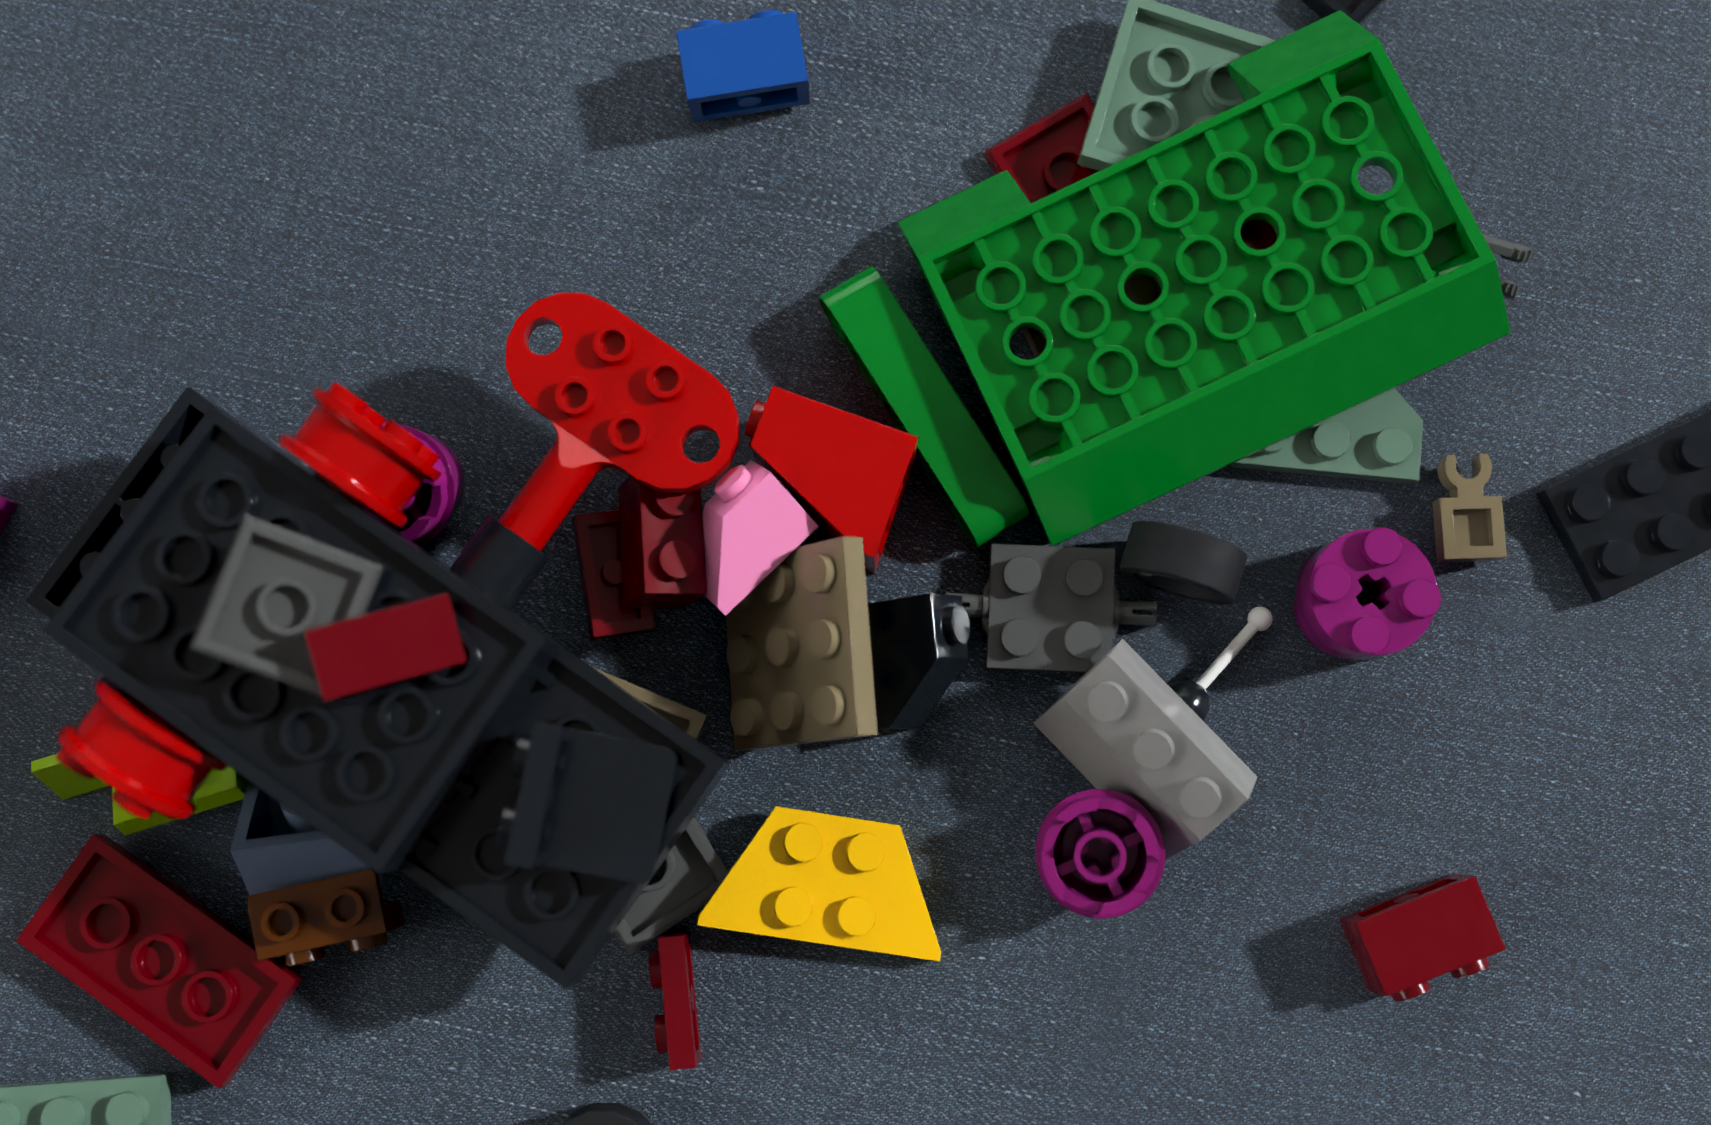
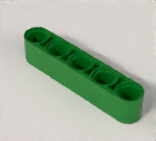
M870 265L819 296V303L826 317L897 429L918 437L916 459L969 541L978 548L1030 515L1028 507L1018 488L876 269Z

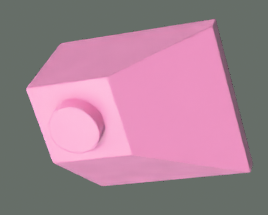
M752 460L745 466L738 465L730 469L719 479L714 487L716 494L705 503L702 512L707 594L704 596L725 616L819 527L773 474Z

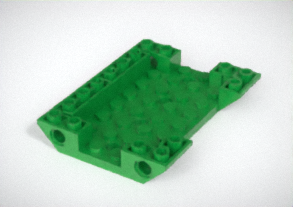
M1341 10L1228 63L1227 69L1244 100L1243 103L1034 203L1028 200L1008 170H1005L898 221L899 228L948 330H951L998 428L1000 440L1051 546L1059 545L1511 333L1494 255L1379 39ZM1367 166L1382 167L1388 171L1392 178V189L1383 194L1368 193L1359 184L1358 172ZM1251 221H1264L1275 230L1276 242L1264 250L1252 249L1243 242L1240 234L1241 228ZM1137 275L1151 276L1159 283L1161 295L1151 304H1135L1125 294L1124 287L1126 283ZM1023 329L1039 331L1047 342L1043 353L1030 360L1015 356L1009 346L1012 337L1018 331Z

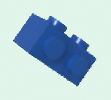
M764 10L753 14L747 20L723 23L715 19L702 20L691 25L689 29L676 31L686 97L693 123L810 104L808 77L797 12L783 14L778 10Z

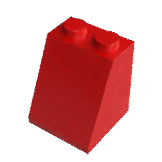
M772 386L766 403L759 400L755 402L745 429V436L750 438L749 449H752L755 462L773 474L819 526L818 528L830 539L841 536L863 537L865 571L875 574L915 463L918 437Z

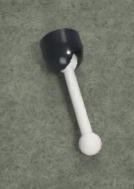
M1259 606L1249 612L1247 625L1196 682L1190 680L1175 681L1169 685L1203 721L1209 711V696L1206 689L1257 631H1264L1271 626L1273 617L1267 608Z

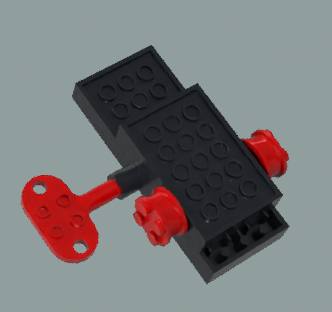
M556 293L535 301L516 319L508 336L505 366L517 393L535 412L554 425L556 440L500 520L497 521L488 515L456 561L449 567L360 505L363 502L397 526L403 528L408 521L402 512L425 479L436 482L441 476V473L433 467L440 456L390 419L381 430L387 420L349 390L335 381L327 392L317 386L311 394L316 400L317 405L294 436L282 433L276 441L315 469L314 473L219 405L187 386L26 600L28 604L51 619L42 632L105 676L100 677L94 685L99 698L79 725L71 724L64 726L58 733L59 743L62 748L56 755V758L73 772L88 779H93L96 776L116 789L112 799L128 812L143 819H149L154 811L170 819H188L198 808L193 796L213 769L222 771L230 766L377 873L402 871L567 990L579 983L648 882L635 884L543 865L531 870L504 864L507 847L497 845V835L505 805L507 803L517 804L522 777L512 775V766L520 735H531L534 722L668 747L675 752L677 765L655 872L731 764L512 610L549 560V557L542 553L541 550L594 476L601 470L608 468L620 470L640 484L663 493H690L712 484L729 468L739 446L740 419L729 391L710 372L607 302L586 293ZM554 325L562 332V341L559 347L547 355H538L531 352L529 349L531 333L539 326ZM697 431L712 432L720 440V448L717 455L705 463L693 462L684 454V445L687 438ZM247 514L385 566L366 613L447 592L467 662L323 701L322 696L193 650L190 647L243 517Z

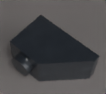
M929 593L868 604L878 730L921 728L968 660L967 641L970 637V620L966 610L963 608L962 596Z

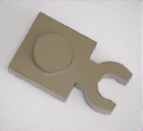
M1486 453L1472 458L1473 474L1470 479L1462 477L1457 472L1455 455L1443 457L1439 461L1437 473L1439 481L1449 491L1450 498H1439L1432 502L1437 563L1499 561L1506 558L1502 496H1484L1483 486L1488 482L1492 473L1490 457Z

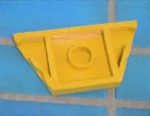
M775 806L769 813L749 845L741 853L718 889L698 914L696 923L698 926L939 962L941 957L937 937L900 825Z

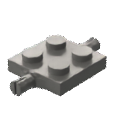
M1012 544L990 545L989 577L982 594L945 592L946 595L962 596L963 605H969V607H963L968 617L981 619L986 635L985 669L1072 673L1088 672L1113 648V639L1119 625L1155 627L1157 615L1133 614L1132 612L1153 613L1157 611L1156 600H1120L1115 585L1116 549Z

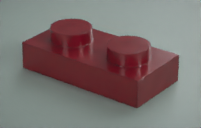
M619 510L574 515L572 525L590 641L652 632L655 629L652 608H624Z
M690 931L668 933L658 938L659 949L649 951V974L652 989L662 988L664 1014L655 1015L656 1048L659 1055L668 1054L669 1069L672 1071L696 1068L702 1058Z

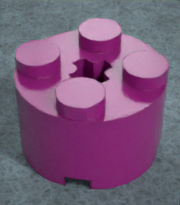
M1388 528L1362 529L1337 538L1317 550L1305 561L1297 577L1295 599L1293 600L1294 615L1304 636L1320 651L1348 660H1371L1398 652L1417 641L1427 630L1435 612L1439 609L1441 593L1437 587L1436 578L1429 561L1412 542ZM1365 586L1369 590L1371 597L1368 600L1369 604L1362 606L1358 603L1356 596L1361 593L1362 587Z

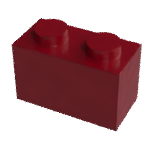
M629 476L618 487L624 608L684 609L707 594L701 488L690 493H663L640 484Z
M1454 873L1339 918L1368 990L1385 997L1391 995L1395 1002L1408 1000L1426 993L1431 989L1428 980L1448 972L1451 973L1452 978H1461L1478 973L1490 966L1487 957L1506 950L1474 875Z

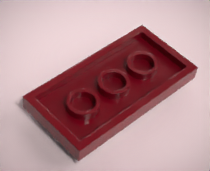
M93 834L16 939L26 949L219 1089L229 1085L304 978L276 957L258 961L254 941L105 834Z

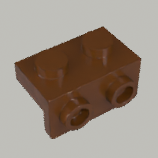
M372 868L254 894L247 899L257 960L260 961L284 955L286 966L325 958L324 946L347 941L349 952L387 944L386 932L405 925L401 901L384 904L379 875Z

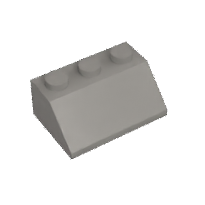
M1124 639L1120 640L1034 722L1035 726L1096 789L1113 790L1130 796L1151 813L1163 836L1165 860L1198 843L1249 799L1257 780V776Z

